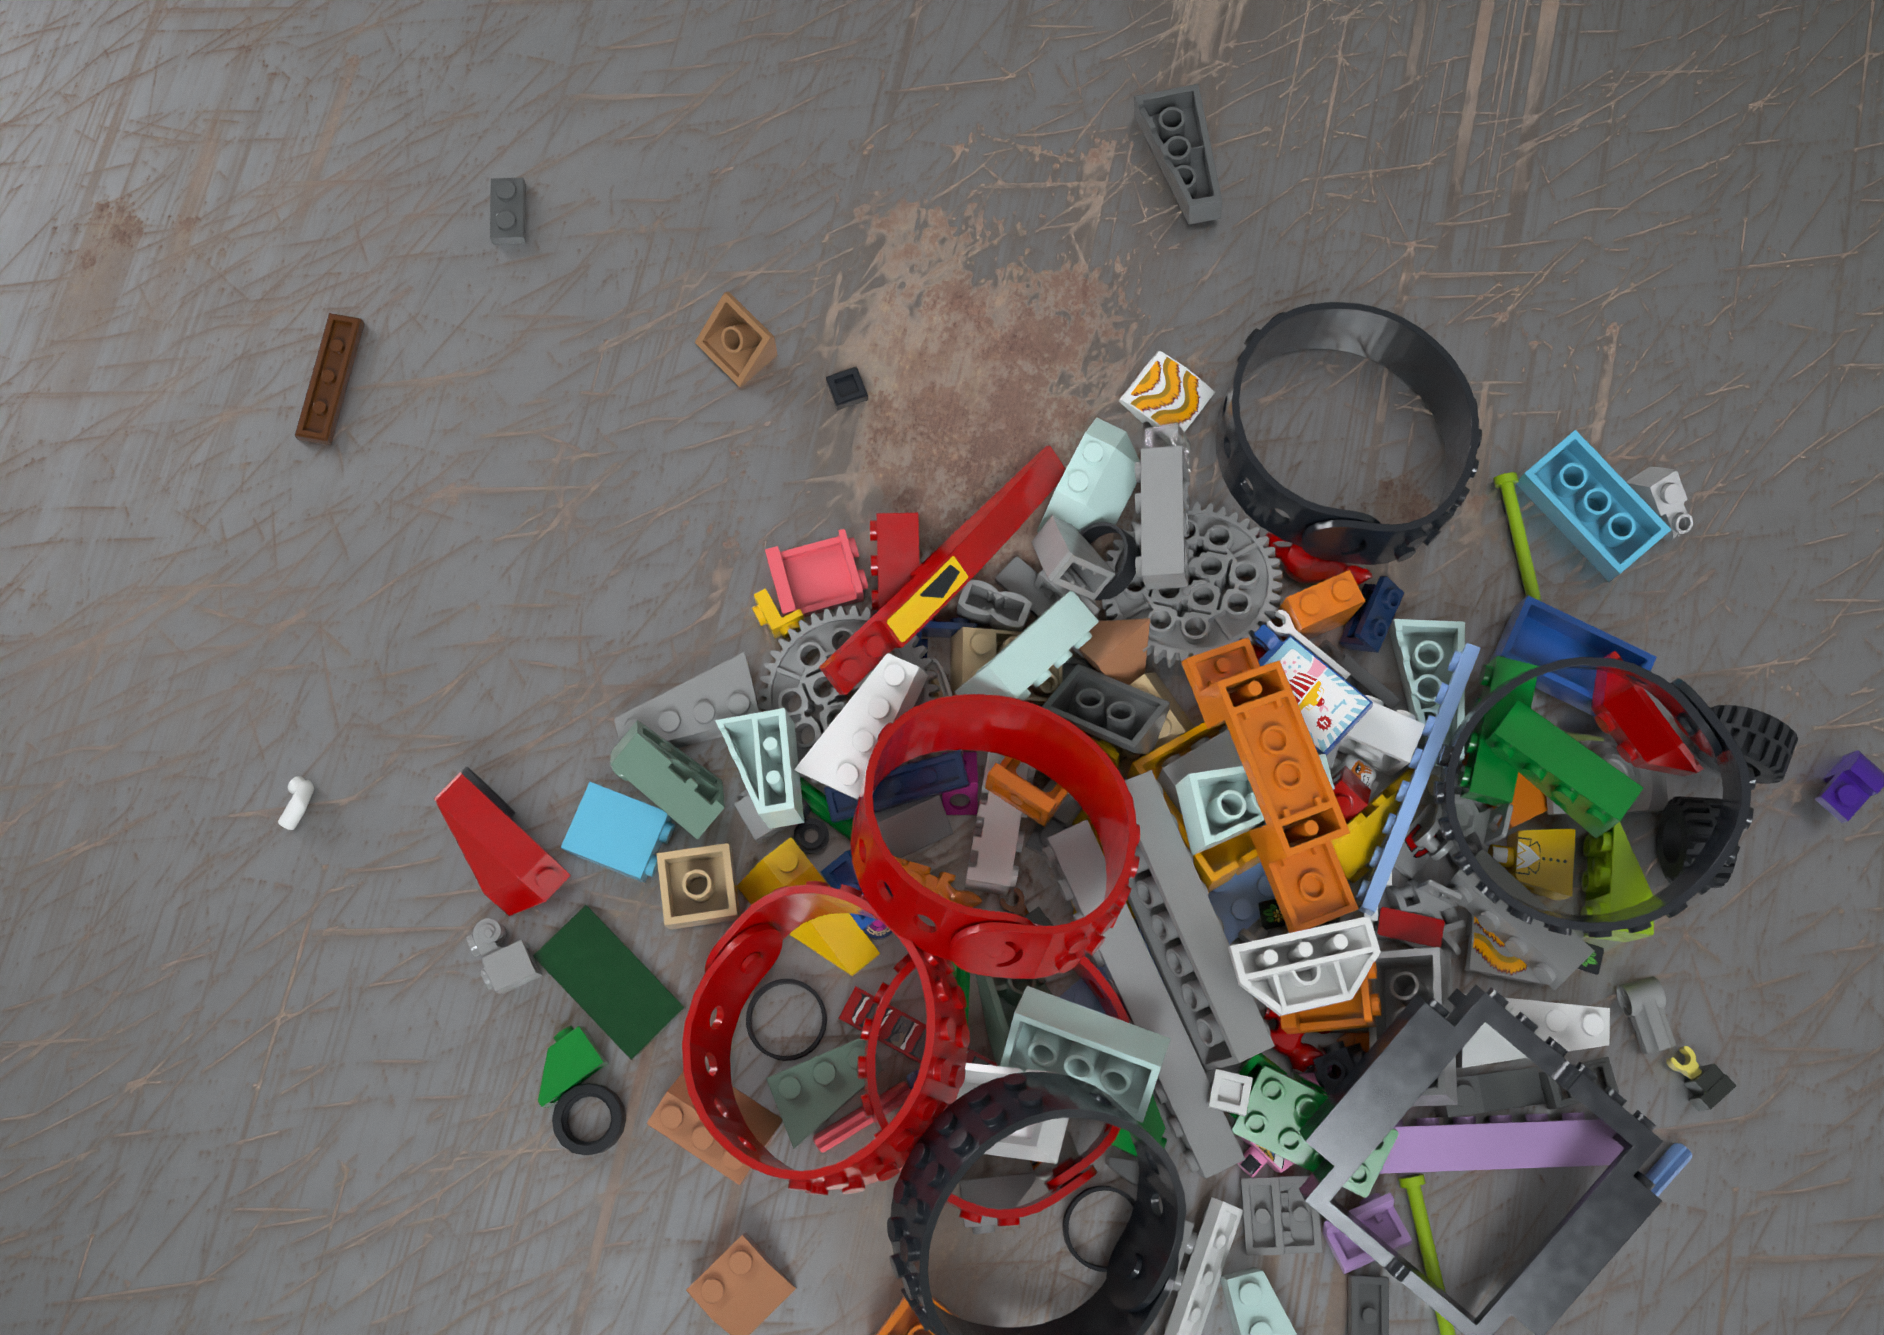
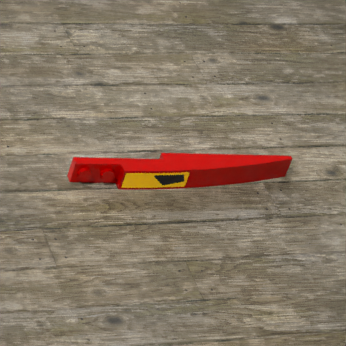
M1050 445L1042 449L910 574L912 579L819 666V669L840 695H847L880 663L887 653H890L894 648L902 649L981 570L1057 486L1066 468Z

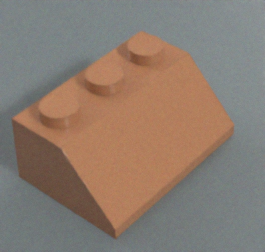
M682 1072L668 1089L646 1124L738 1185H743L753 1169L733 1157L708 1132L701 1122L688 1094L684 1072ZM733 1087L737 1105L748 1128L756 1139L767 1148L783 1123L782 1118Z

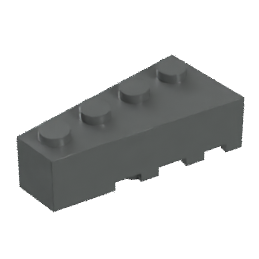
M1199 84L1134 96L1135 118L1188 224L1221 219L1222 196Z

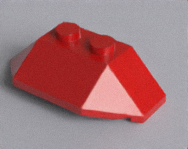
M1617 651L1602 657L1623 661ZM1597 670L1591 709L1596 715L1595 721L1603 732L1612 736L1618 744L1616 748L1619 755L1626 762L1632 763L1637 768L1683 777L1699 773L1704 769L1643 687L1618 675Z

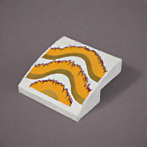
M1157 351L1120 398L1119 402L1141 423L1148 421L1170 443H1175L1180 439L1215 391L1182 364L1165 353Z

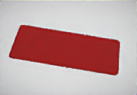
M1382 907L1377 934L1426 946L1441 947L1445 921Z

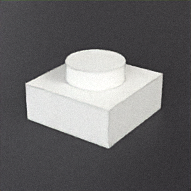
M1215 1069L1208 1108L1245 1116L1253 1077Z

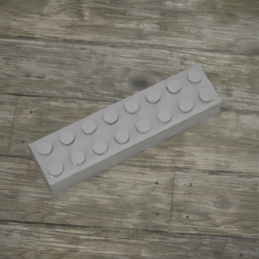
M1152 770L1125 780L1128 790L1133 797L1136 824L1140 825V841L1135 851V855L1139 856L1140 860L1134 879L1129 878L1128 886L1132 887L1128 896L1129 904L1204 1071L1207 1072L1241 1063L1274 1047L1270 1037V1028L1261 1017L1255 1003V997L1238 985L1228 949L1230 945L1224 934L1223 923L1212 907L1206 885L1199 878L1193 864V856L1185 846L1179 833L1178 822L1175 816L1170 813L1163 797L1161 784L1155 779Z

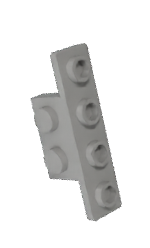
M1015 557L995 578V582L1005 591L1014 592L1027 598L1032 603L1030 613L1036 618L1040 617L1054 603L1071 591L1050 582L1044 569L1038 574L1019 557ZM1074 592L1091 613L1097 617L1100 609L1096 606V602ZM1074 646L1071 647L1081 657H1083V655Z

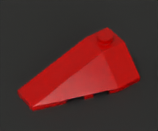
M461 772L434 798L482 892L508 916L546 902L571 876L553 856Z

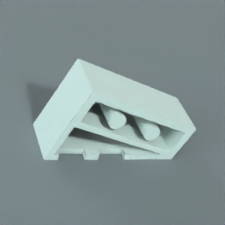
M781 708L715 720L737 765L752 802L767 827L772 829L804 823L800 773L794 770L799 764L795 724L786 709Z

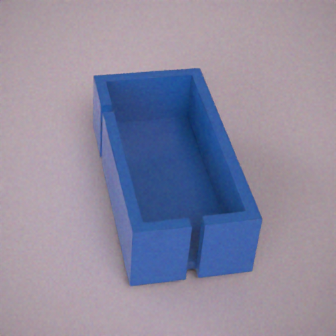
M1527 595L1514 607L1491 660L1496 656H1501L1540 667L1562 659L1576 657L1602 658L1617 651L1623 661L1634 663L1651 672L1657 657ZM1565 669L1537 676L1536 689L1594 717L1596 716L1591 706L1597 670Z

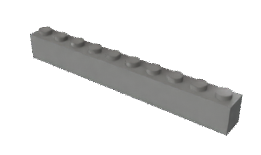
M1084 820L1043 839L1046 844L1042 848L1043 855L1050 868L1056 866L1061 880L1057 881L1060 892L1065 901H1072L1077 913L1073 914L1074 921L1094 911L1104 901L1106 890L1105 857L1088 820ZM1125 903L1113 929L1109 928L1103 934L1106 939L1101 947L1091 956V959L1096 968H1103L1108 978L1107 982L1117 994L1130 1024L1171 1038L1153 1093L1160 1104L1165 1102L1171 1114L1166 1120L1175 1138L1181 1137L1187 1150L1182 1152L1188 1168L1192 1173L1197 1171L1200 1176L1207 1179L1245 1160V1157L1224 1112L1208 1108L1212 1086L1131 912Z

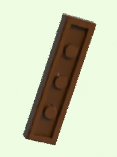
M329 313L295 432V437L298 440L331 446L365 324L361 318Z

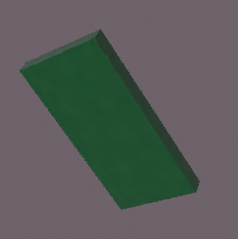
M587 905L533 955L631 1060H634L686 1009Z

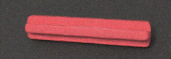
M905 1081L879 1095L884 1115L905 1103L911 1092ZM861 1106L815 1134L813 1141L821 1153L826 1152L869 1126L874 1120L872 1116L865 1117L863 1107Z

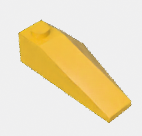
M1409 767L1347 823L1350 834L1331 840L1346 879L1352 883L1358 881L1369 871L1366 864L1371 860L1376 846L1380 847L1387 835L1382 833L1388 815L1389 813L1396 815L1401 804L1400 801L1395 800L1403 780L1410 781L1414 769Z

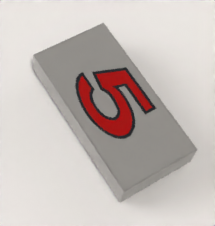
M1430 803L1425 806L1410 824L1394 867L1409 880L1413 879L1430 859V852L1424 846L1418 847L1413 842L1416 836L1433 821L1435 808ZM1439 829L1434 837L1439 842H1442L1444 838Z

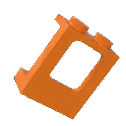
M1005 756L1000 764L995 763L988 772L985 789L1045 827L1069 793L1058 783L1051 792L1042 791L1016 773V769L1021 764V761Z

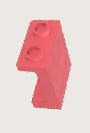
M845 529L838 530L839 535L837 537L782 552L779 551L778 546L765 549L783 617L798 609H801L804 617H807L813 613H822L827 608L833 610L837 609L838 606L844 607L864 601L863 590L868 589L867 579L864 570H857L854 558L859 557L854 537L847 538Z

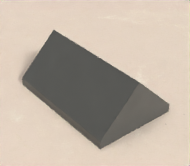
M1077 664L1042 707L1096 737L1133 753L1149 754L1154 750L1169 712L1170 702Z

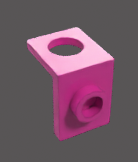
M963 752L970 786L942 794V804L946 815H977L978 772L976 752ZM955 794H965L970 798V801L964 806H955L950 802V798Z

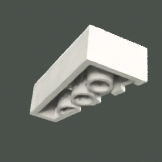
M1505 998L1509 1001L1505 1009L1515 1017L1519 1012H1522L1538 1026L1534 1033L1543 1041H1546L1550 1036L1568 1052L1609 1045L1610 1008ZM1486 1022L1455 1056L1456 1068L1528 1058Z

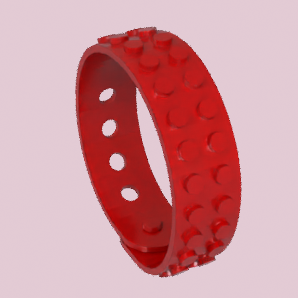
M962 694L941 697L914 706L893 723L889 722L878 735V742L869 759L853 817L850 842L852 863L859 886L868 903L885 924L899 936L911 940L917 947L929 954L953 961L959 968L983 976L1012 979L1048 977L1056 973H1066L1072 970L1087 953L1092 956L1105 941L1106 937L1103 934L1109 928L1113 929L1121 909H1123L1132 890V887L1128 886L1129 878L1134 879L1140 857L1135 855L1136 847L1140 841V825L1136 824L1133 797L1118 768L1104 750L1080 728L1050 710L1033 703L999 695ZM947 750L985 751L1026 763L1044 773L1065 789L1079 803L1094 825L1103 847L1107 877L1104 901L1085 917L1067 924L1055 926H1036L1033 922L1020 915L971 908L952 902L921 885L907 873L891 854L881 836L874 814L873 791L893 769L902 763L933 752ZM885 883H886V884L889 886V888L891 889V892H892V894H893V897H892V896L889 894V892L887 891V889H886V887H885ZM918 915L928 917L934 922L935 926L927 925Z
M807 881L806 885L785 886L775 889L771 894L762 897L752 904L720 938L707 958L705 974L691 1001L684 1024L682 1053L683 1072L688 1094L701 1122L723 1148L740 1162L756 1171L788 1180V1189L828 1196L829 1190H842L843 1194L862 1192L865 1190V1185L889 1180L900 1172V1168L904 1166L909 1154L922 1134L958 1096L965 1080L970 1031L967 1026L965 1012L967 1006L965 994L962 988L958 986L952 974L955 971L952 962L929 954L917 947L911 940L902 938L889 928L906 947L917 968L922 983L927 1013L926 1042L922 1062L914 1086L902 1108L884 1130L864 1148L845 1160L815 1170L798 1171L790 1168L775 1158L756 1139L748 1128L737 1105L732 1087L730 1063L732 1038L741 1010L748 997L778 959L783 940L803 923L823 915L852 913L871 917L885 924L868 903L865 895H862V891L843 884L839 890L828 887L827 883L821 881ZM716 1008V1019L713 1025L710 1026L711 1014L713 1010ZM705 1057H707L709 1062V1073L706 1069Z

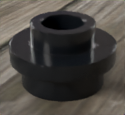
M808 818L804 820V823L796 826L794 841L804 853L815 854L827 846L829 831L822 821ZM808 831H816L818 833V839L815 842L810 843L805 840V835Z

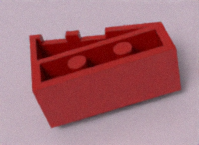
M918 512L876 513L877 520H870V541H877V555H871V576H878V590H871L872 610H880L912 579L910 574L920 566Z

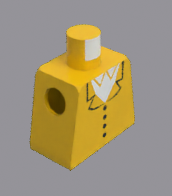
M1576 829L1521 830L1508 835L1507 846L1493 844L1489 846L1487 853L1505 867L1531 893L1559 901L1572 897Z

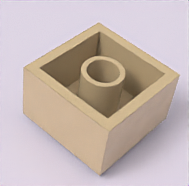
M729 843L656 853L664 925L669 930L735 921L741 916L733 849Z

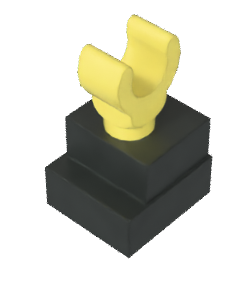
M1688 1046L1679 1048V1051L1685 1056L1684 1065L1678 1063L1674 1057L1666 1059V1063L1672 1070L1681 1072L1689 1078L1684 1084L1694 1094L1689 1101L1698 1111L1711 1110L1736 1087V1084L1715 1063L1699 1068V1064L1696 1062V1055Z

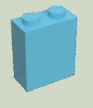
M589 782L561 848L571 855L646 883L648 876L653 877L658 869L656 853L659 852L662 843L667 844L669 842L675 824L671 823L673 818L662 809Z

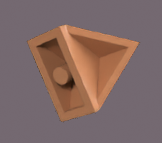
M1150 618L1099 621L1089 631L1093 637L1077 650L1097 672L1130 685L1145 674L1147 650L1145 652L1142 650L1148 646Z

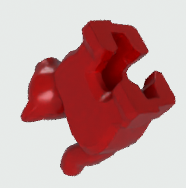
M1267 1007L1263 1019H1275L1277 1022L1275 1029H1270V1037L1274 1044L1272 1049L1279 1054L1287 1056L1295 1072L1304 1073L1306 1070L1315 1067L1313 1059L1324 1054L1311 1044L1301 1042L1304 1033L1287 1034L1281 1027V1016ZM1320 1031L1318 1033L1329 1034L1330 1031Z

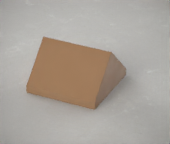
M729 291L724 292L695 341L739 387L745 385L778 356L774 336Z

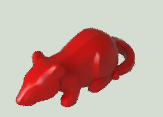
M1270 532L1265 535L1269 538L1268 547L1275 548V557L1281 560L1286 573L1297 582L1306 584L1319 583L1348 570L1351 571L1357 585L1373 578L1372 573L1364 567L1319 559L1311 556L1302 547L1295 544L1284 547L1277 546L1274 542L1284 540Z

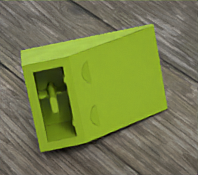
M1617 823L1598 838L1589 833V836L1585 838L1583 846L1584 855L1587 857V870L1582 876V890L1586 892L1585 906L1582 907L1580 915L1616 912L1653 896L1652 891L1621 823ZM1654 921L1650 922L1651 928L1643 931L1629 933L1628 929L1612 931L1611 937L1596 939L1630 942L1653 936Z

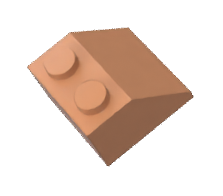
M744 1233L686 1291L707 1315L730 1335H750L796 1287L747 1233Z

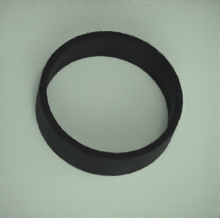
M1108 522L1092 524L1080 532L1089 544L1108 533H1119L1124 542L1125 552L1121 568L1096 597L1095 600L1098 601L1111 599L1128 587L1136 574L1135 559L1139 557L1138 546L1134 538L1118 526Z
M778 979L767 983L754 994L747 1008L746 1028L751 1041L762 1053L777 1060L791 1061L808 1055L819 1045L826 1031L827 1014L822 999L812 987L799 980ZM783 984L797 985L811 992L817 999L822 1013V1025L816 1040L806 1050L790 1056L775 1055L765 1050L755 1038L752 1029V1013L759 998L769 989Z
M1094 1186L1080 1192L1068 1205L1063 1218V1236L1067 1248L1081 1264L1095 1271L1107 1272L1108 1266L1088 1263L1074 1250L1069 1237V1220L1072 1211L1080 1200L1097 1191L1116 1192L1126 1198L1133 1208L1136 1201L1120 1189L1110 1186Z

